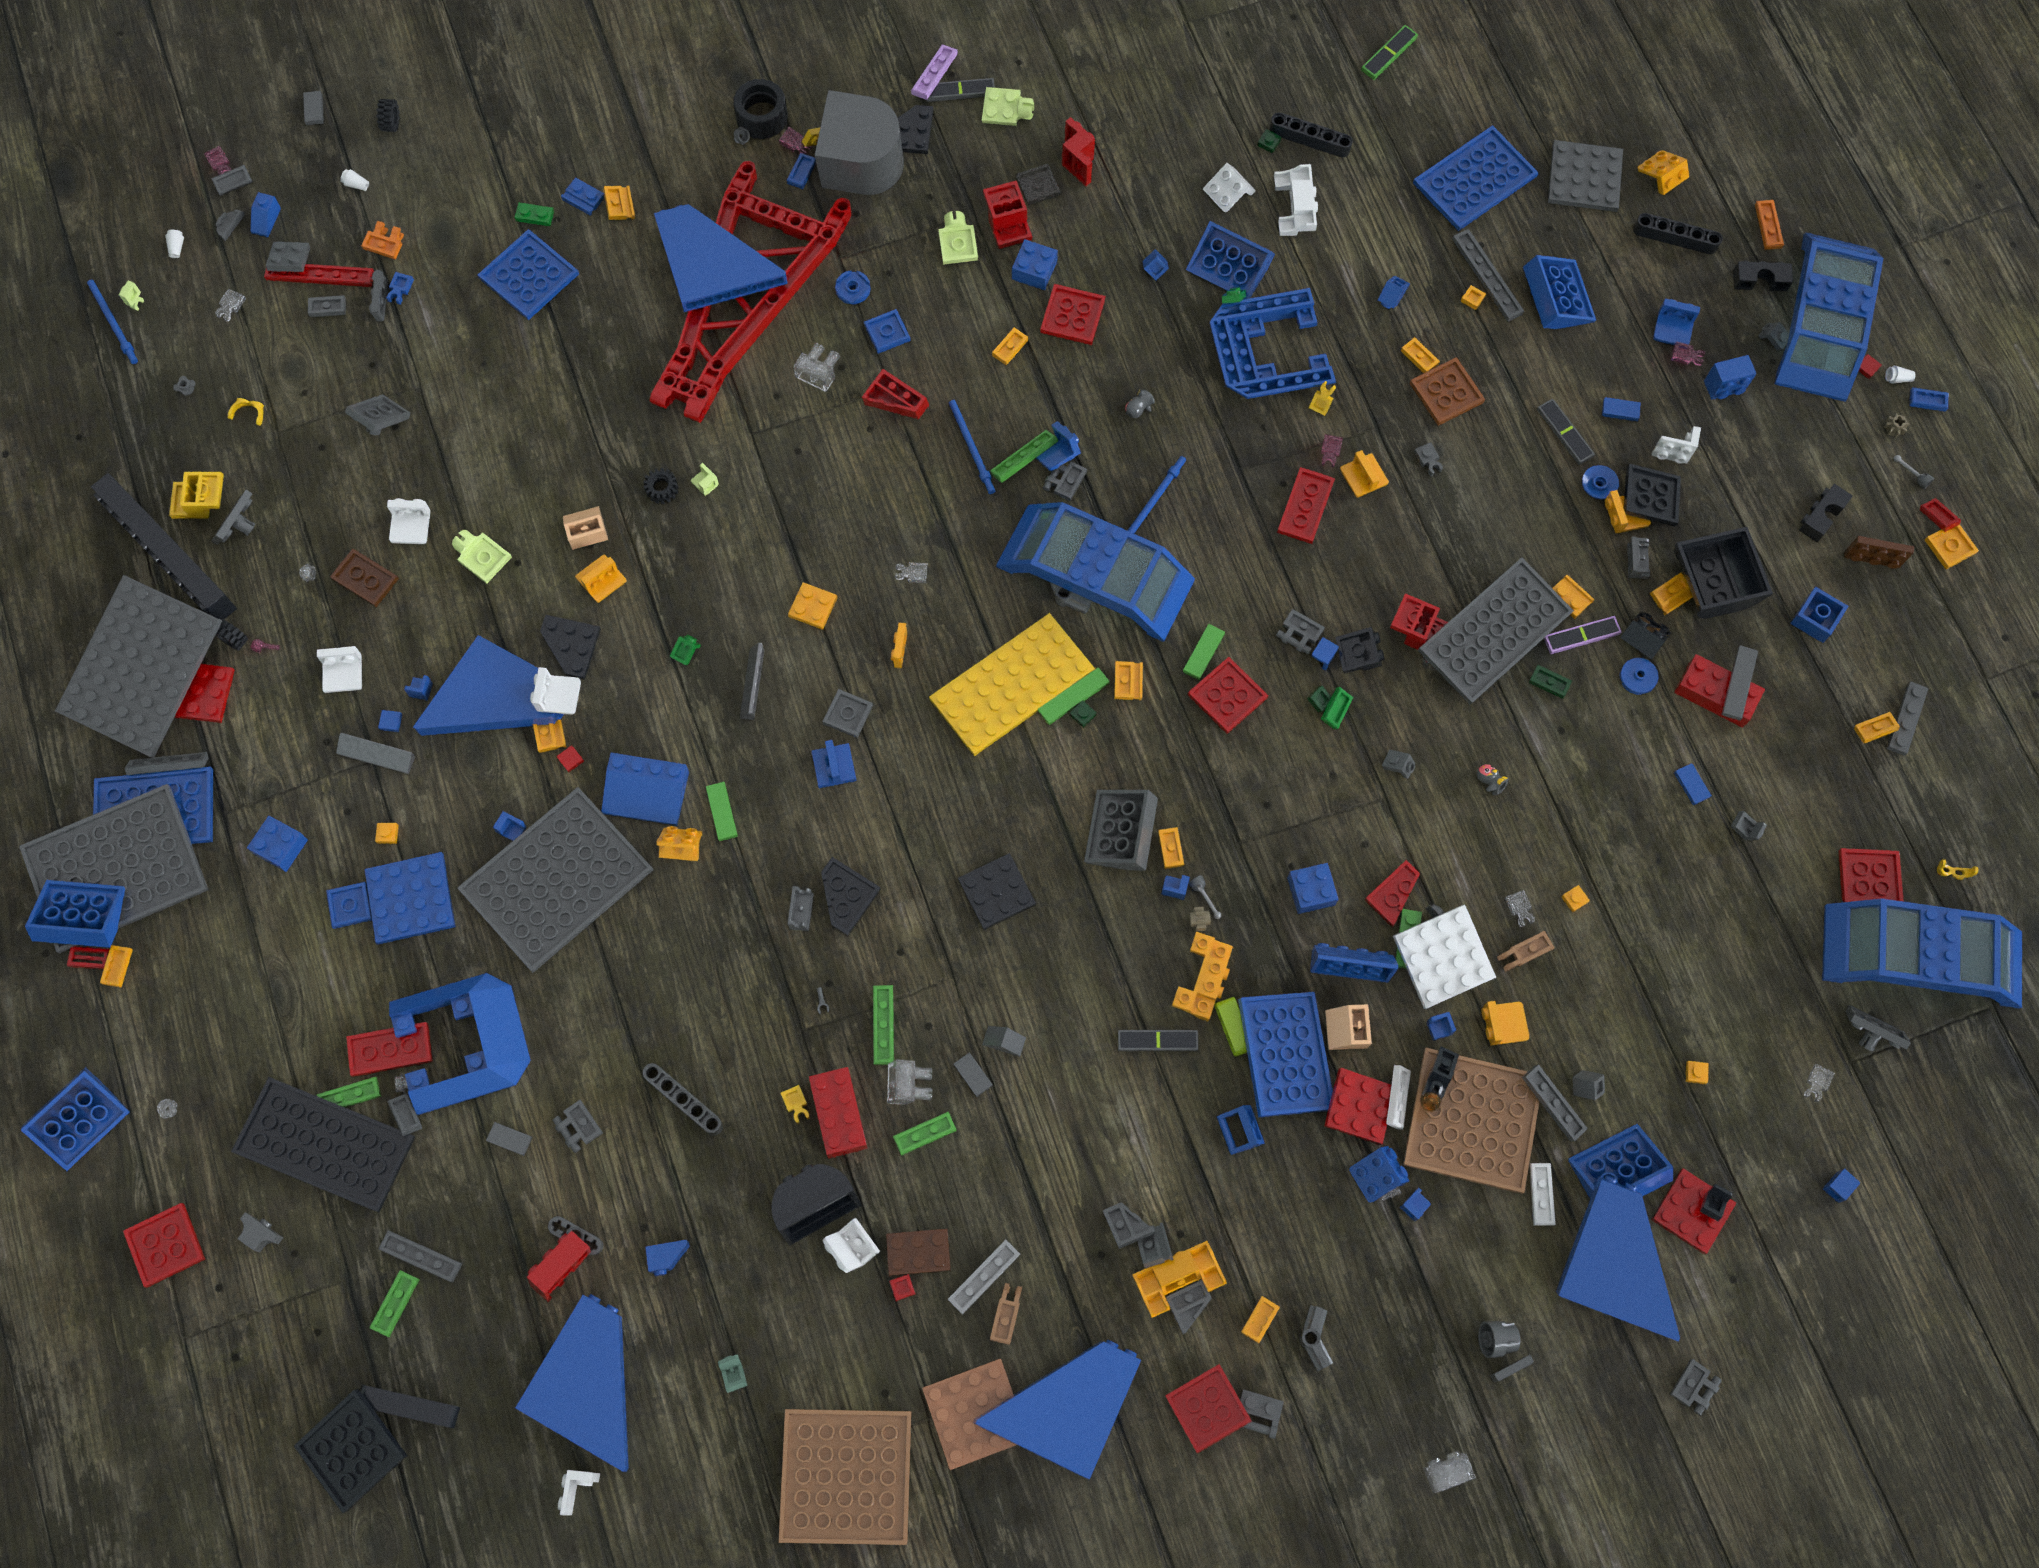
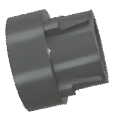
M1484 1321L1481 1323L1478 1339L1480 1349L1485 1357H1503L1505 1354L1519 1350L1520 1334L1514 1323H1506L1505 1321Z

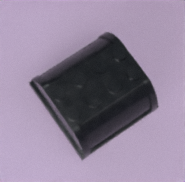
M1748 527L1681 541L1675 544L1674 554L1681 564L1696 605L1695 611L1699 618L1708 619L1743 611L1773 594Z
M810 1164L800 1170V1174L785 1177L782 1180L783 1183L777 1187L772 1199V1216L777 1229L789 1246L861 1206L851 1183L836 1168L824 1164H816L814 1166Z

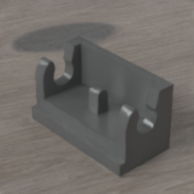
M1631 537L1628 542V578H1650L1649 539Z
M793 886L788 917L789 929L809 931L814 897L811 889L800 890L799 887Z

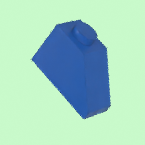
M258 192L251 207L252 234L269 237L281 210L275 196Z
M1393 276L1386 282L1378 301L1382 302L1381 305L1388 309H1391V307L1395 308L1410 283L1397 276Z
M682 1240L646 1246L648 1272L654 1273V1276L666 1275L667 1271L675 1267L690 1247L689 1241Z

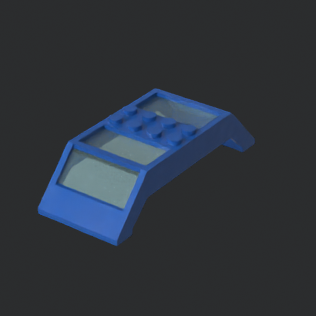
M1805 232L1801 249L1805 251L1788 343L1777 369L1774 384L1846 402L1867 351L1884 258L1872 248Z
M1063 502L1028 505L996 565L997 568L1010 574L1031 573L1133 619L1147 632V635L1162 642L1165 641L1195 581V578L1165 547Z
M1871 899L1826 904L1824 909L1822 980L1837 983L1877 981L1990 997L1999 1002L2000 1006L2022 1008V931L2001 915L1903 901Z

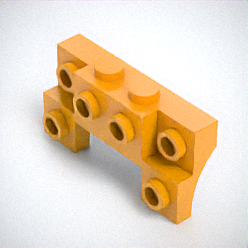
M1196 932L1190 952L1204 957L1194 991L1178 986L1172 1007L1181 1009L1209 1022L1216 998H1221L1224 987H1221L1222 980H1227L1230 971L1226 967L1233 946L1216 941L1214 937Z
M1208 1241L1185 1251L1175 1253L1173 1256L1174 1260L1168 1259L1164 1261L1165 1263L1132 1274L1151 1318L1170 1310L1165 1295L1197 1280L1202 1279L1208 1292L1227 1284Z

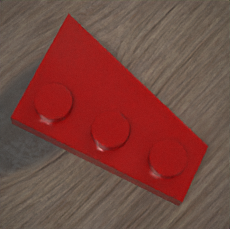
M1405 860L1365 898V901L1393 928L1420 873Z

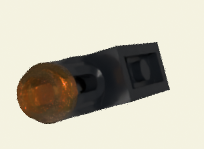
M1442 1046L1437 1052L1420 1098L1422 1108L1428 1112H1433L1440 1107L1459 1054Z

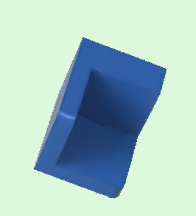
M1156 249L1143 260L1144 270L1155 280L1169 269L1167 260Z
M1322 637L1313 651L1312 657L1324 663L1322 669L1326 670L1336 655L1339 646Z
M426 675L423 676V679L413 677L411 685L405 686L404 690L409 697L428 701L433 683Z
M504 811L493 826L498 834L511 841H514L527 828L523 821Z
M1182 875V878L1178 879L1166 876L1161 895L1184 900L1190 877Z
M1450 1012L1433 1016L1426 1022L1433 1041L1451 1036L1456 1031Z
M1842 1169L1830 1179L1823 1190L1840 1203L1847 1200L1859 1186L1860 1182L1846 1169Z
M1420 1188L1416 1189L1400 1206L1414 1222L1431 1205L1420 1193L1422 1191Z

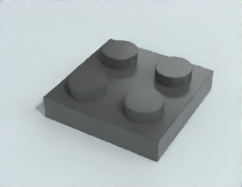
M273 242L266 263L267 271L303 272L310 251L309 243Z
M838 689L822 722L824 725L858 738L873 708V703Z

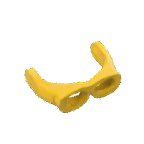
M237 398V401L230 407L228 419H233L237 409L244 406H253L258 411L256 424L261 425L264 405L260 402Z
M1942 859L1937 867V873L1941 876L1952 874L1955 879L1963 880L1964 878L1977 875L1978 867L1974 866L1970 869L1952 868L1946 865V860ZM1943 868L1948 869L1949 872H1945ZM1955 871H1961L1962 875H1957Z

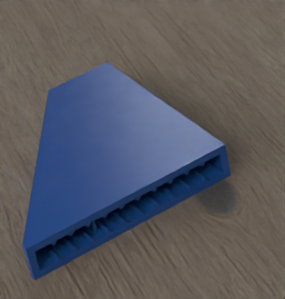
M689 204L679 205L676 208L654 213L684 312L788 284L786 272Z
M478 635L413 728L419 735L424 736L533 726V724H555L564 714L538 712L531 703V693L535 689L534 676L538 674L539 668Z
M1606 1175L1605 1178L1599 1176L1556 1292L1560 1297L1679 1342L1680 1335L1642 1194L1637 1191L1638 1187L1625 1183L1624 1186L1618 1184V1180Z
M590 1294L589 1297L582 1295L515 1408L622 1472H627L629 1467L622 1317L617 1314L619 1310L608 1304L607 1307L599 1304L601 1300Z
M1110 1340L1099 1342L975 1418L973 1424L1090 1480L1141 1360L1136 1358L1137 1354L1128 1349H1125L1124 1352L1118 1349V1344Z

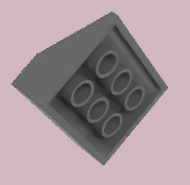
M1097 790L1084 862L1123 870L1146 871L1158 798L1149 790Z

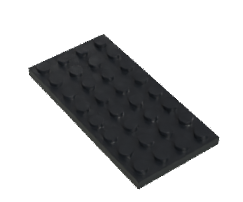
M268 1077L231 1152L366 1208L380 1212L415 1136L411 1134L402 1136L399 1129Z

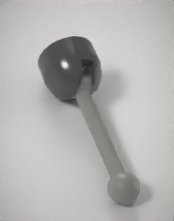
M1900 455L1894 456L1895 462H1899L1918 477L1917 483L1921 488L1926 489L1934 480V477L1930 474H1919L1905 463Z
M1202 875L1191 880L1188 883L1194 891L1202 893L1214 913V918L1220 919L1221 913L1216 910L1204 891L1205 880Z

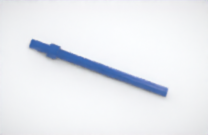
M94 280L87 281L91 292L121 344V350L127 355L131 364H136L138 359L133 352L134 348L126 340Z
M951 400L949 402L950 408L979 470L981 482L985 484L988 493L993 494L996 490L991 482L992 477L983 464L956 401Z
M1180 456L1175 465L1169 468L1167 476L1130 526L1129 532L1134 534L1171 481L1179 475L1181 467L1186 462L1185 457Z

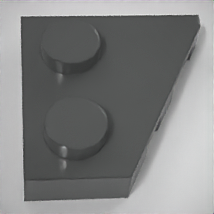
M1118 1203L1103 1210L1119 1249L1155 1234L1152 1226L1147 1225L1123 1203Z
M1202 1280L1165 1297L1182 1335L1188 1331L1212 1299Z

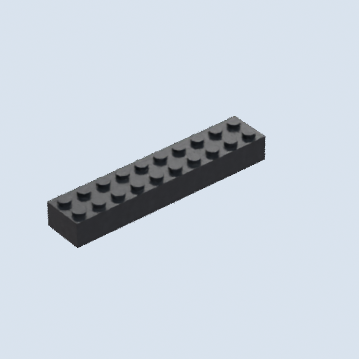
M109 473L91 486L96 492L93 496L138 544L146 550L159 566L168 573L199 608L215 618L224 620L237 610L223 591Z

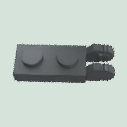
M376 270L372 274L374 287L371 289L372 303L369 305L370 314L374 316L377 322L384 320L388 292V280L381 270Z

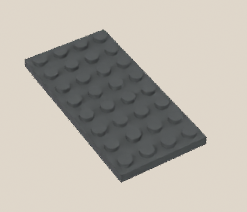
M1521 557L1423 644L1418 651L1471 705L1574 610Z

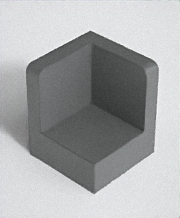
M1582 1070L1573 1076L1574 1096L1596 1100L1605 1093L1604 1074Z

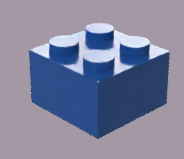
M1024 239L1012 267V280L1045 290L1057 263L1058 250Z
M1749 355L1715 363L1704 380L1711 400L1716 398L1724 399L1732 394L1740 395L1744 393L1755 377L1756 371Z
M1815 586L1790 624L1824 643L1832 634L1849 606Z
M268 816L247 846V849L255 856L287 872L308 839L297 830Z
M1328 863L1290 871L1287 879L1298 914L1336 905L1338 896Z

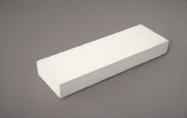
M1394 1065L1386 1123L1395 1129H1403L1411 1074L1410 1070L1400 1065Z
M1530 1163L1533 1225L1554 1226L1556 1224L1551 1163Z

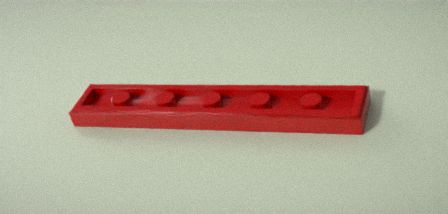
M305 264L303 272L267 271L266 268L264 278L270 281L372 287V274L374 270L373 268Z

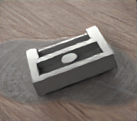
M1243 1389L1240 1401L1246 1412L1250 1415L1272 1421L1270 1427L1252 1421L1243 1426V1428L1266 1434L1269 1438L1275 1439L1284 1401Z

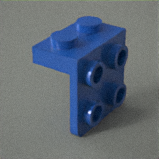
M1665 299L1658 312L1653 339L1687 348L1690 343L1693 324L1700 312V307L1677 302L1673 299Z
M1058 421L1051 425L1058 442L1036 457L1049 471L1059 468L1062 464L1081 454L1078 446L1079 439L1076 434L1069 432L1068 428L1065 425L1062 426Z
M1389 1146L1377 1149L1349 1169L1365 1198L1370 1203L1396 1187L1403 1186L1409 1182L1406 1169L1400 1166L1395 1151L1389 1148Z

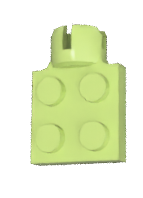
M986 87L982 123L1016 126L1019 119L1030 120L1033 117L1032 111H1034L1033 99L1021 97L1020 90Z
M952 211L944 216L945 228L938 229L943 265L977 261L978 253L974 226L966 224L965 215L961 211H956L955 220H953Z
M462 530L458 533L462 536L461 539L455 536L452 541L454 549L461 554L457 559L458 562L486 584L512 558L511 554L484 533L474 536L469 531Z

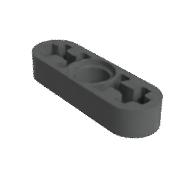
M556 1216L549 1221L548 1229L550 1233L559 1238L565 1233L569 1234L571 1231L579 1230L581 1233L580 1239L583 1241L586 1239L589 1242H595L596 1240L598 1248L596 1250L592 1249L589 1255H598L603 1250V1242L600 1238L567 1219ZM562 1221L561 1226L567 1228V1232L559 1229L555 1231L554 1223Z

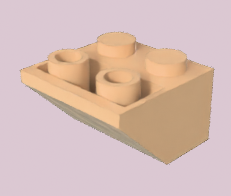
M599 506L563 516L564 527L572 550L608 540Z
M1368 1004L1346 1005L1325 1010L1328 1050L1369 1048L1372 1042Z

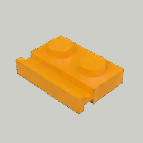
M604 186L603 192L608 219H634L635 213L630 187Z
M1682 573L1677 574L1650 592L1658 607L1663 610L1664 616L1692 598L1688 583Z
M1568 575L1552 588L1574 610L1570 614L1574 619L1595 600Z
M899 623L898 630L894 634L895 649H892L891 660L894 661L895 668H902L907 639L906 623Z
M1115 661L1114 699L1142 700L1143 662Z
M561 719L557 720L555 724H533L539 753L567 747Z

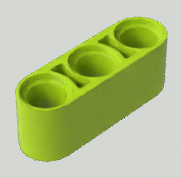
M1231 997L1215 1003L1217 1015L1233 1055L1236 1057L1247 1053L1240 1009L1235 998Z

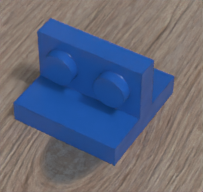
M833 740L825 741L826 748L812 750L819 788L857 781L849 743L834 746Z

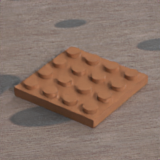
M1001 1359L922 1388L950 1470L1016 1446V1444L973 1424L975 1418L1013 1396Z

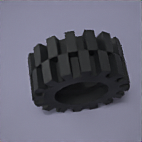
M380 99L376 110L378 128H380V131L396 132L400 123L398 102L395 99Z
M656 468L654 473L652 471L649 472L650 476H645L646 480L643 483L646 495L652 502L654 500L657 504L659 501H661V504H665L664 500H667L669 503L671 502L670 498L674 499L675 494H678L676 477L668 469L664 471V468H660V471H658ZM659 481L668 483V487L663 491L654 489V485Z
M219 618L222 622L215 636L228 646L239 651L248 640V637L228 621Z

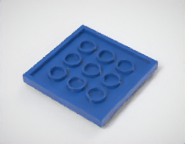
M528 229L478 274V278L529 320L575 279L579 272Z
M442 852L365 869L375 942L377 944L455 927L445 859Z

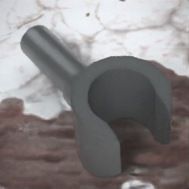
M819 987L817 988L819 998L817 1010L821 1014L820 1007L826 1006L827 1012H829V1006L823 998L822 988Z

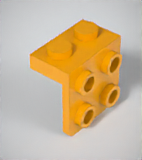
M1666 151L1657 152L1638 166L1639 172L1657 178L1658 191L1662 195H1665L1689 178L1687 159Z
M1617 490L1610 491L1605 499V506L1615 533L1645 528L1651 524L1650 520L1626 515L1624 511V496H1619Z
M1490 1001L1483 1006L1482 1016L1486 1022V1036L1490 1041V1046L1523 1042L1529 1039L1525 1012L1521 1002L1496 1005L1495 1001Z

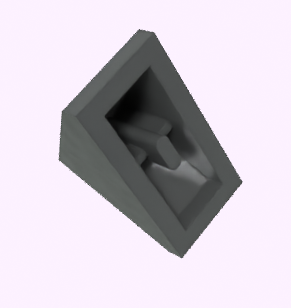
M988 1026L982 1045L1020 1057L1026 1037L1007 1027Z

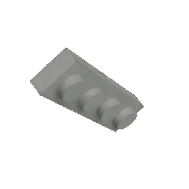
M1005 1240L948 1298V1301L963 1315L1020 1256V1253Z

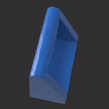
M1243 1105L1217 1116L1230 1155L1265 1144L1251 1105ZM1239 1114L1249 1143L1236 1148L1226 1118Z

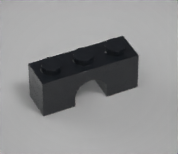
M1738 261L1733 270L1734 289L1752 290L1758 281L1757 278H1762L1768 282L1769 291H1788L1793 283L1792 264L1784 262Z
M1835 483L1830 489L1825 488L1820 495L1822 500L1820 502L1816 500L1810 508L1813 512L1810 515L1807 513L1800 522L1803 525L1799 531L1817 543L1833 523L1832 520L1826 517L1825 512H1830L1837 517L1853 497V495Z

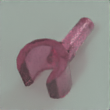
M255 639L252 642L251 648L253 651L260 653L262 648L279 650L280 645L267 644L259 639Z

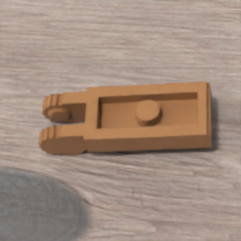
M1543 931L1511 947L1497 958L1501 961L1511 955L1514 956L1516 961L1508 963L1503 967L1506 972L1553 950L1555 947L1546 932Z
M1005 1283L1002 1298L999 1299L990 1340L1010 1345L1020 1305L1019 1299L1022 1287L1018 1286L1016 1288L1013 1302L1006 1300L1010 1284Z

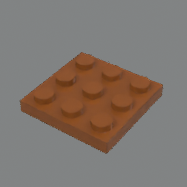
M1457 357L1410 381V385L1438 426L1483 404L1485 398Z

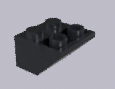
M1640 611L1620 638L1652 659L1672 632L1669 631L1666 625L1654 621L1650 614Z

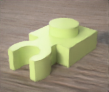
M128 280L125 286L121 288L119 294L126 305L137 311L139 310L138 302H144V299L139 297L141 292L135 283Z

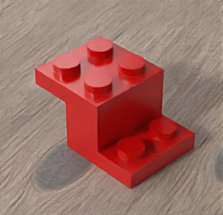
M1070 117L1065 121L1062 165L1087 186L1091 183L1095 138L1092 133L1082 128L1078 121H1074Z
M1017 180L983 189V195L988 206V220L998 248L1001 249L1023 243L1024 239L1032 240V234L1027 223V208Z
M1405 593L1390 628L1406 634L1407 637L1404 644L1418 650L1448 622L1437 618L1440 610L1439 607Z

